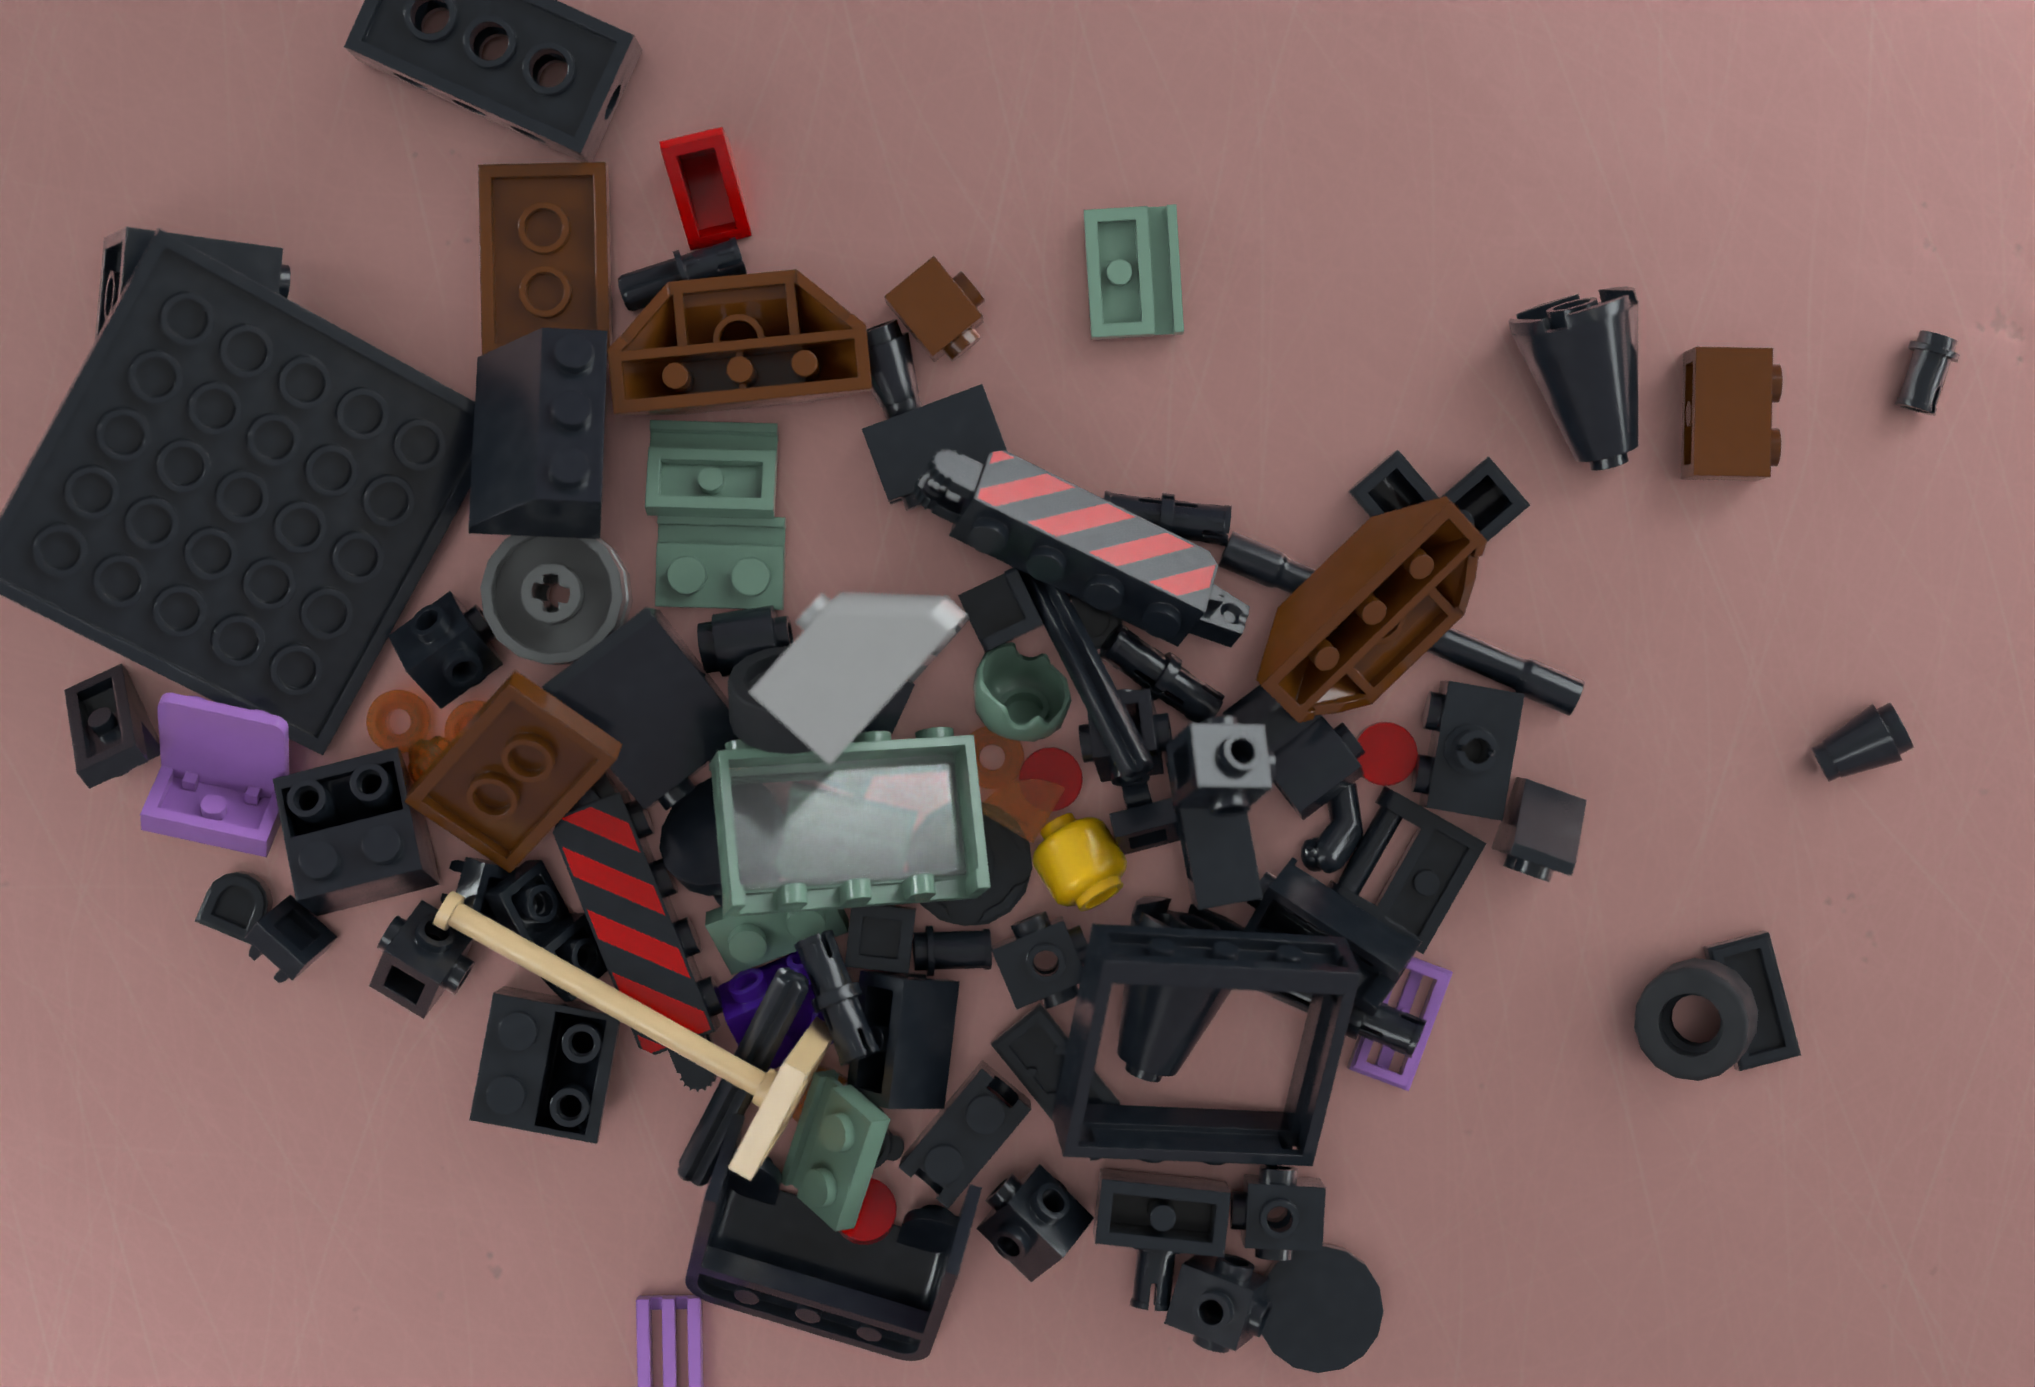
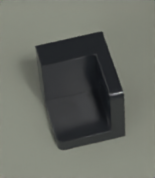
M1014 567L1004 571V574L958 595L984 652L1043 626L1022 578Z

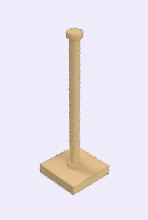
M451 891L434 918L433 925L444 931L449 927L458 930L753 1095L751 1103L760 1108L728 1169L750 1181L753 1179L785 1131L813 1078L814 1072L817 1071L833 1041L825 1021L815 1017L784 1061L779 1072L770 1068L766 1073L463 904L465 897L457 892Z

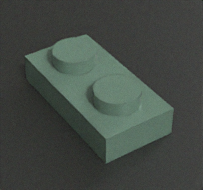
M821 869L794 880L822 879L828 877L824 869ZM719 907L706 912L705 927L731 975L796 952L795 943L817 933H820L821 936L822 932L831 929L835 937L848 933L849 918L844 909L723 917V908Z

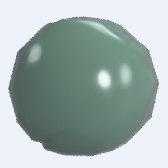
M1004 643L985 652L976 670L973 686L976 714L988 730L1007 739L1035 742L1049 737L1061 728L1070 708L1071 695L1067 678L1051 665L1050 659L1046 654L1041 653L1035 657L1023 656L1017 651L1015 643Z

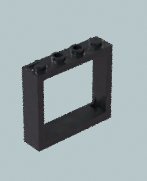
M1092 924L1052 1116L1063 1157L1090 1158V1161L1107 1158L1133 1159L1148 1163L1186 1161L1203 1162L1209 1165H1223L1225 1163L1264 1164L1277 1168V1165L1313 1166L1361 976L1346 938ZM1112 984L1312 993L1284 1112L1087 1104Z

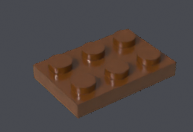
M606 162L478 165L482 355L542 327L608 331V349L613 344L608 164Z
M515 670L411 786L404 802L511 873L617 760L623 744Z

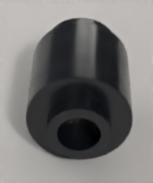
M774 605L713 614L712 621L698 623L697 626L698 646L704 671L706 673L720 672L722 677H729L733 667L748 655L767 648L791 646L794 642L788 615L778 617Z

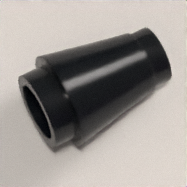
M897 319L868 328L867 337L873 388L871 392L879 406L882 407L886 419L921 407L909 332H901Z
M1888 703L1877 709L1871 704L1837 731L1825 738L1822 743L1811 749L1825 777L1830 782L1838 777L1843 778L1902 761L1900 754L1913 749L1914 746L1893 705Z

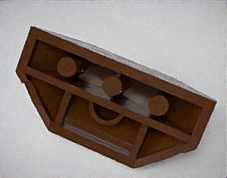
M797 269L667 282L621 337L619 336L607 349L614 415H675L814 402L873 390L866 324Z
M1446 496L1370 517L1277 608L1256 681L1298 723L1313 720L1316 715L1336 714L1373 704L1465 615L1476 579L1478 559L1480 556H1483L1487 540Z

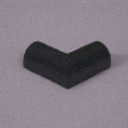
M1399 450L1394 451L1348 491L1369 517L1440 498ZM1489 456L1441 496H1446L1451 500L1487 542L1530 506L1528 501Z

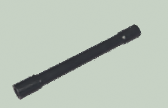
M1235 531L1232 532L1218 564L1221 568L1269 588H1279L1290 594L1316 571L1311 567L1290 559L1285 553ZM1450 628L1427 651L1514 689L1516 693L1525 694L1524 697L1568 716L1574 711L1584 688L1585 682L1579 678L1534 659L1521 658L1453 628Z

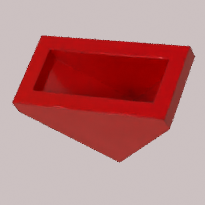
M723 127L660 141V150L690 251L722 243L732 237H735L737 240L752 236L731 144Z

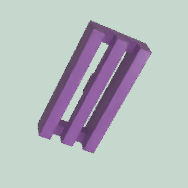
M1413 957L1406 967L1410 971L1396 1009L1409 1013L1423 975L1433 978L1419 1017L1427 1020V1023L1412 1058L1404 1057L1399 1073L1388 1070L1395 1051L1382 1045L1375 1065L1366 1062L1373 1041L1359 1035L1347 1065L1349 1070L1406 1091L1410 1090L1453 973L1451 970L1433 965L1416 957ZM1392 991L1390 992V994L1387 996V998L1385 999V1001H1384L1383 1003L1388 1004V1001H1389V998H1390V995H1391Z
M648 1295L637 1297L638 1387H653L652 1310H662L663 1387H677L676 1309H687L689 1387H704L702 1299L696 1295Z

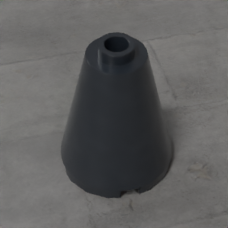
M1627 286L1600 289L1601 302H1598L1595 297L1580 299L1579 294L1529 308L1516 314L1517 319H1510L1508 321L1511 334L1575 461L1589 462L1591 470L1594 471L1610 469L1627 463L1629 461L1627 452L1638 447V300L1635 288Z
M1144 896L1138 899L1131 917V926L1243 932L1245 929L1229 918L1209 909L1198 910L1194 904H1190L1188 913L1168 910L1172 899L1160 896ZM1124 984L1117 1054L1126 1062V1071L1139 1079L1149 1082H1160L1162 1076H1175L1232 989Z

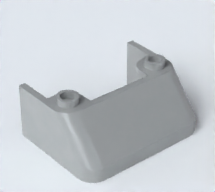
M841 592L834 599L830 600L822 593L796 621V624L804 630L803 633L749 693L826 763L831 765L908 679L914 682L970 618L948 596Z

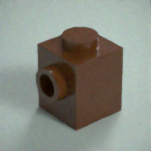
M935 256L884 296L886 304L934 362L944 354L951 361H954L981 339V336L975 329L983 323V315L977 307L985 302L984 298L963 272H959L952 278Z

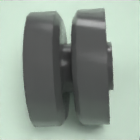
M511 535L501 543L488 560L480 586L483 615L496 639L518 657L546 665H564L575 662L627 622L633 603L630 574L617 551L601 538ZM557 583H559V586L570 590L568 603L558 602V607L554 606L549 599V592Z

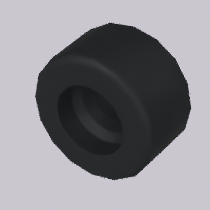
M1692 958L1672 964L1645 987L1636 1004L1634 1029L1641 1050L1655 1067L1675 1078L1700 1081L1720 1076L1737 1063L1746 1053L1757 1033L1758 1008L1751 988L1737 971L1715 960ZM1690 995L1702 996L1710 1000L1718 1009L1721 1018L1720 1029L1713 1039L1703 1043L1691 1042L1682 1037L1675 1029L1672 1013L1677 1001Z

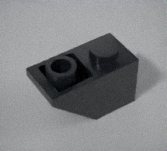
M1516 777L1504 811L1503 821L1500 822L1491 848L1507 854L1504 867L1550 882L1554 871L1572 876L1577 860L1587 800L1526 778Z

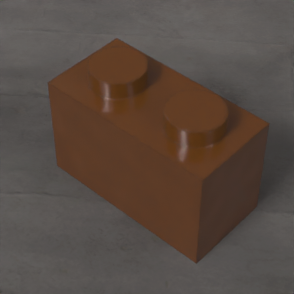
M1694 347L1683 353L1682 480L1758 481L1771 477V466H1778L1781 456L1779 428H1772V403L1780 401L1783 385L1782 368L1780 364H1773V348Z

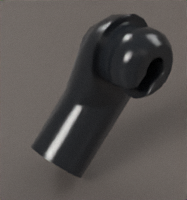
M1352 783L1327 802L1330 819L1329 825L1319 838L1307 839L1303 843L1301 859L1308 870L1312 872L1323 870L1325 873L1330 874L1341 869L1363 837V826L1356 783Z

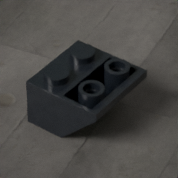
M398 747L273 779L295 898L298 903L315 916L440 885L425 816L404 802L413 783L401 750Z
M506 986L497 990L492 996L469 1120L597 1144L621 1022L594 1006L575 1000L573 1002H564L559 996Z

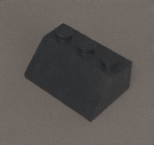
M542 327L477 357L469 534L600 539L608 331Z

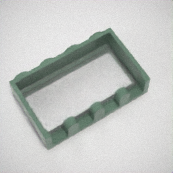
M950 727L927 728L917 731L915 733L916 738L898 740H892L891 733L888 731L863 732L856 736L853 742L847 746L831 765L826 763L814 751L796 754L772 753L749 746L741 739L727 742L725 750H718L709 764V771H711L723 894V917L977 899L990 888L974 735L954 736V729Z

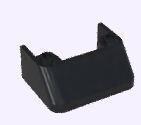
M733 1113L703 1200L685 1278L687 1288L704 1301L905 1361H918L928 1357L960 1271L982 1187L969 1185L959 1216L954 1215L944 1207L926 1205L909 1211L905 1215L902 1225H894L890 1233L882 1240L869 1245L855 1244L845 1239L839 1231L835 1232L806 1206L797 1195L780 1190L782 1174L768 1156L751 1181L728 1169L737 1152L745 1116Z

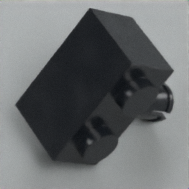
M1441 681L1439 693L1429 691L1423 715V729L1432 730L1428 756L1418 754L1412 778V792L1421 793L1420 806L1503 821L1525 694L1453 681Z
M1100 1168L1093 1228L1095 1244L1131 1247L1137 1250L1133 1296L1130 1300L1132 1307L1143 1310L1149 1309L1151 1284L1155 1283L1154 1310L1168 1311L1171 1302L1176 1254L1187 1253L1224 1257L1231 1192L1226 1182Z

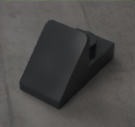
M122 663L64 690L76 773L89 789L114 777L123 776L133 768L160 755L159 738L131 677Z

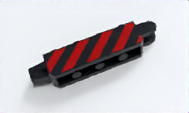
M949 448L947 450L941 449L940 452H935L928 463L927 471L930 474L928 472L925 475L921 474L913 486L914 491L912 494L915 495L914 500L919 502V506L922 505L925 510L930 509L931 513L953 523L949 536L975 548L979 552L988 554L1019 569L1039 581L1058 588L1096 609L1103 610L1134 625L1154 637L1178 647L1190 633L1231 648L1243 634L1250 606L1214 584L1218 564L1210 551L1006 450L989 453L982 464L963 454L958 455L956 451L952 452Z
M606 771L556 824L553 835L614 988L714 1043L710 1033L715 1032L721 1025L717 1015L723 1013V1007L715 980L712 976L702 979L693 955L702 952L698 936L689 917L678 919L670 899L671 895L678 893L674 876L665 867L663 858L655 861L646 839L647 836L654 834V828L647 809L644 810L637 800L631 801L627 790L619 792ZM631 1028L638 1048L654 1055L669 1051L677 1073H680L682 1076L680 1080H683L684 1086H689L690 1090L696 1089L698 1092L700 1089H703L705 1091L707 1086L711 1087L713 1085L712 1081H716L717 1075Z

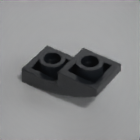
M542 860L525 861L483 895L502 926L597 979L608 971L585 913L569 912ZM542 978L564 1002H573L577 998Z

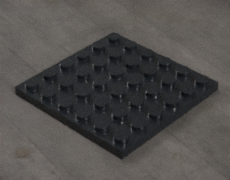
M157 228L0 513V595L214 702L249 710H263L272 715L279 716L288 723L289 739L324 755L385 644L388 635H390L471 487L475 402Z

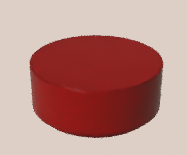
M1378 722L1364 728L1356 737L1365 751V754L1357 759L1362 766L1364 772L1362 777L1365 780L1381 786H1391L1404 781L1413 772L1417 763L1418 749L1413 736L1404 727L1391 722Z
M1055 747L1041 748L1030 754L1022 764L1019 774V785L1023 796L1031 805L1044 811H1057L1068 807L1078 797L1083 783L1082 770L1077 760L1067 751Z
M871 1178L855 1228L841 1230L839 1233L848 1241L860 1245L873 1244L885 1238L892 1230L896 1220L897 1207L891 1190L881 1181Z

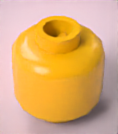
M1066 813L1055 818L1041 829L1040 835L1044 840L1035 849L1032 862L1053 899L1059 905L1066 907L1077 905L1081 912L1088 911L1106 902L1123 888L1124 884L1120 878L1126 871L1127 860L1101 819L1091 816L1076 820L1072 813Z

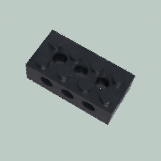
M365 0L344 45L359 62L581 162L593 161L642 52V48L633 34L557 0ZM440 10L449 11L448 22L442 30L432 34L424 33L425 21L432 13ZM500 36L508 38V47L501 57L495 60L482 59L483 47L490 39ZM553 63L568 65L566 77L560 84L553 87L540 86L541 73L547 66Z

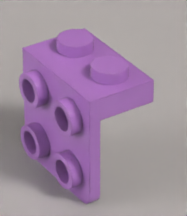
M163 694L157 706L161 767L140 813L141 830L267 857L281 824L273 779L289 775L288 723L283 718L263 710H249L208 701L193 695Z

